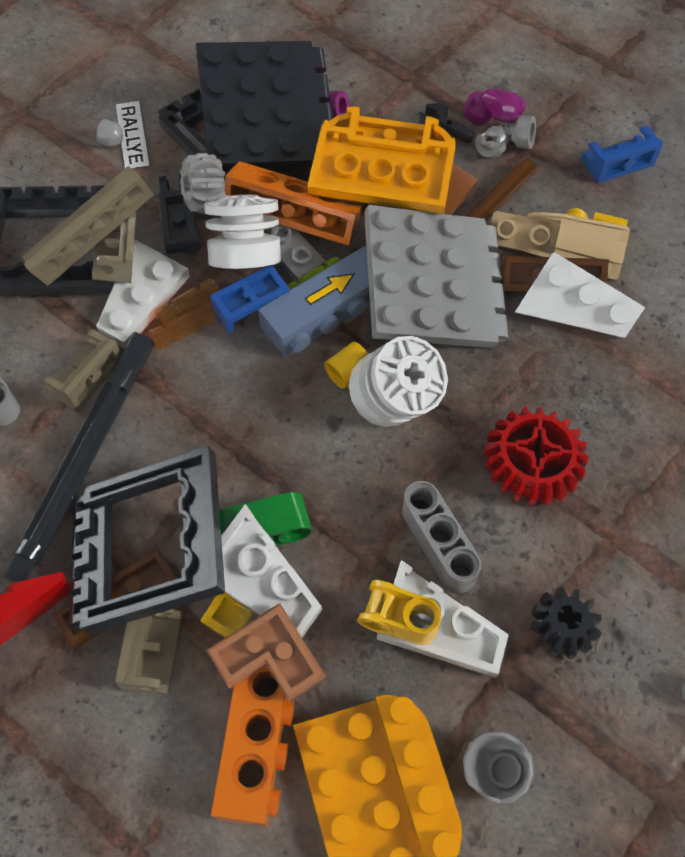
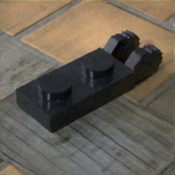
M179 174L178 182H179V187H180V189H181V184H180L181 174ZM160 176V193H158L166 254L200 250L195 211H190L185 206L181 190L170 191L169 180H167L166 176Z

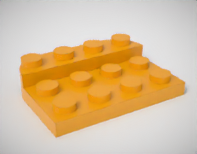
M347 107V113L338 115L330 121L325 119L321 126L307 185L308 194L444 214L454 161L455 138H451L442 127L438 126L439 120L426 116L425 125L360 116V107Z
M393 695L377 696L374 701L293 725L328 857L458 856L462 840L460 817L428 720L411 699Z

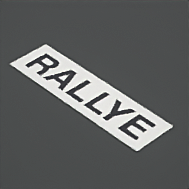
M139 101L116 104L118 123L123 130V141L121 144L125 168L127 166H130L131 169L149 166Z

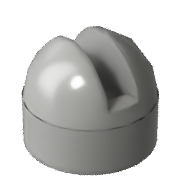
M102 119L96 135L98 144L107 147L119 145L123 141L121 126L114 121Z

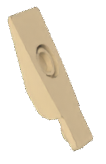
M496 211L493 213L491 226L496 227L498 247L516 250L520 254L530 257H550L555 252L563 258L609 259L607 279L617 280L619 278L630 229L627 226L567 214L546 212L529 213L525 217Z

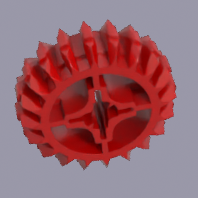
M525 406L521 409L519 415L511 410L507 414L506 420L500 418L496 422L495 430L490 431L488 434V444L485 445L484 456L488 457L485 461L486 470L493 471L490 477L491 483L503 482L500 488L501 494L507 493L510 490L515 492L513 496L515 502L519 501L522 496L528 497L530 507L535 505L537 498H540L546 507L551 504L553 497L561 502L565 499L567 492L572 493L576 491L579 485L578 482L582 481L586 474V469L584 468L588 463V455L584 454L587 448V442L578 440L581 435L580 429H569L570 417L559 421L556 419V410L548 416L544 414L540 406L536 409L535 414H532ZM531 435L527 440H517L516 443L511 442L515 438ZM535 454L537 455V460L539 461L537 466ZM555 468L564 469L555 476L540 478L541 474L545 471L554 472Z

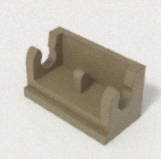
M136 211L95 245L92 280L131 283Z
M90 329L86 333L89 337L88 344L56 379L47 376L42 381L47 385L44 389L49 395L76 412L82 408L109 377L121 355L115 340L107 338L94 329Z
M171 609L126 624L115 683L123 691L169 696L183 617L181 611Z

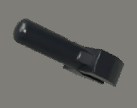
M441 103L426 104L425 114L419 112V124L425 125L426 116L439 120L438 126L442 127L448 134L466 143L473 141L475 136L473 131L448 119L449 107Z

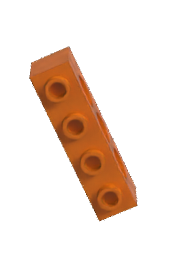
M240 161L225 176V183L227 185L224 191L226 196L258 195L262 198L277 199L278 211L264 213L263 215L279 217V225L348 246L359 230L365 205L363 202L309 195L307 181Z
M267 665L234 686L211 811V817L218 821L268 828L269 817L277 818L281 789L274 788L277 770H285L288 744L281 743L284 725L291 726L295 700L289 702L279 684L276 692L271 696L262 697L255 693L256 686L261 680L270 678L276 681ZM256 721H266L271 725L269 736L262 741H253L248 737V730ZM253 764L261 766L264 770V776L260 784L252 788L243 786L240 777L244 768Z

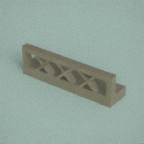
M127 166L22 256L26 261L24 263L25 267L47 286L50 285L154 196V194L138 173L132 170L130 166Z

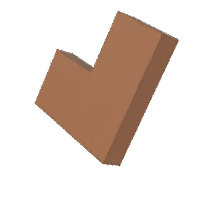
M280 603L206 650L229 689L266 665L289 702L326 679L324 672Z

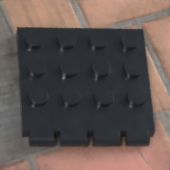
M312 41L196 43L206 153L208 155H215L217 159H220L222 170L232 169L239 161L260 168L312 166L321 126L325 119L328 121L333 119L331 104L326 103L330 101L327 74H325L324 49L322 47H312Z

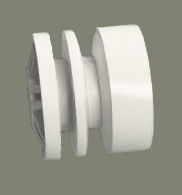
M232 195L204 204L205 214L221 216L220 218L210 219L205 222L206 228L222 231V236L207 241L210 266L238 269L264 267L281 262L280 237L264 233V229L279 225V217L263 215L264 213L278 211L277 199L262 198L258 195Z
M414 336L397 337L360 359L351 372L349 382L351 401L358 413L370 423L382 427L398 426L412 418L429 412L439 405L446 394L448 383L446 365L439 352L427 341Z

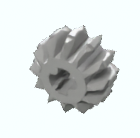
M196 153V155H188L187 158H184L182 168L180 169L183 202L190 211L205 213L204 204L206 202L216 201L226 196L224 190L227 184L224 181L225 172L222 170V163L215 155H208L207 153Z

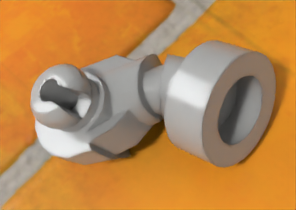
M520 115L515 122H506L504 127L502 124L492 126L477 136L475 141L477 151L483 157L489 159L496 158L506 150L509 141H513L517 148L531 149L536 135L535 116Z

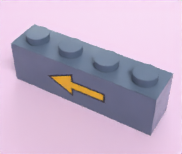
M366 245L258 309L261 330L284 358L293 352L304 350L311 341L322 334H330L340 323L350 317L361 315L370 306Z

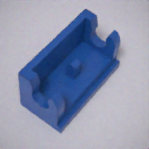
M643 126L639 129L641 134L644 135L645 140L641 135H636L632 140L601 149L597 142L588 143V147L592 152L589 150L583 152L581 159L598 184L654 166L663 146L662 140L656 137L649 126Z
M269 265L211 294L210 298L214 317L219 324L224 323L226 333L230 334L234 332V322L258 311L261 307L289 292L290 289L274 266Z

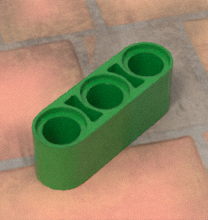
M298 492L285 493L220 509L221 536L245 504L276 546L296 542L312 534V527L304 498Z

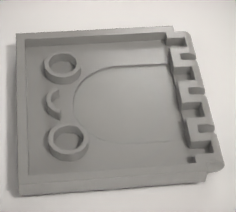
M368 205L364 216L372 338L393 340L401 336H414L428 343L494 348L499 342H506L509 339L506 315L501 314L505 312L503 285L498 283L502 280L499 254L496 253L498 251V241L495 226L486 225L485 219Z

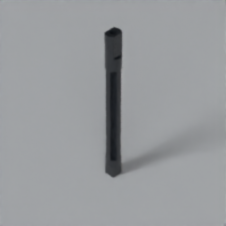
M137 332L131 334L13 553L15 557L5 574L7 580L14 583L28 580L35 565L38 566L155 345L152 339Z

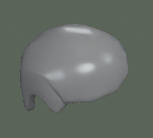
M505 732L482 733L469 743L463 758L464 773L468 785L486 800L497 804L515 802L529 791L535 775L531 753L520 740Z

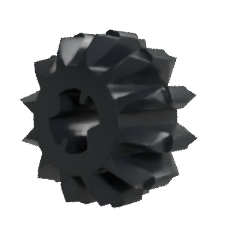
M563 586L556 589L554 596L545 592L540 598L541 604L534 605L531 610V614L536 618L530 624L531 631L543 633L537 640V644L540 647L548 642L552 644L550 654L554 657L560 653L562 648L568 659H574L577 656L578 650L586 654L592 649L591 641H597L601 636V631L595 625L601 622L602 615L589 612L595 604L594 599L586 600L584 603L580 601V589H575L570 597H568ZM560 617H563L565 622H559L558 620ZM566 623H572V628L568 629Z

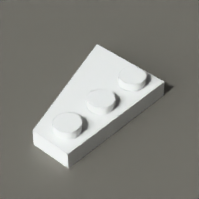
M134 239L131 283L115 282L97 323L98 332L109 339L115 340L119 346L124 348L133 332L141 334L190 277L188 268Z
M553 252L515 313L625 338L645 307Z
M245 504L221 536L225 593L258 616L280 603L303 638L321 612L322 606Z
M401 560L394 585L403 590L428 597L437 603L441 611L439 634L434 641L426 645H416L409 641L380 633L377 635V640L496 678L499 674L508 634L470 607L462 606L443 592L444 589L432 581L429 583L415 573L411 566ZM417 614L410 620L413 626L421 629L428 628L433 623L431 618L425 614Z

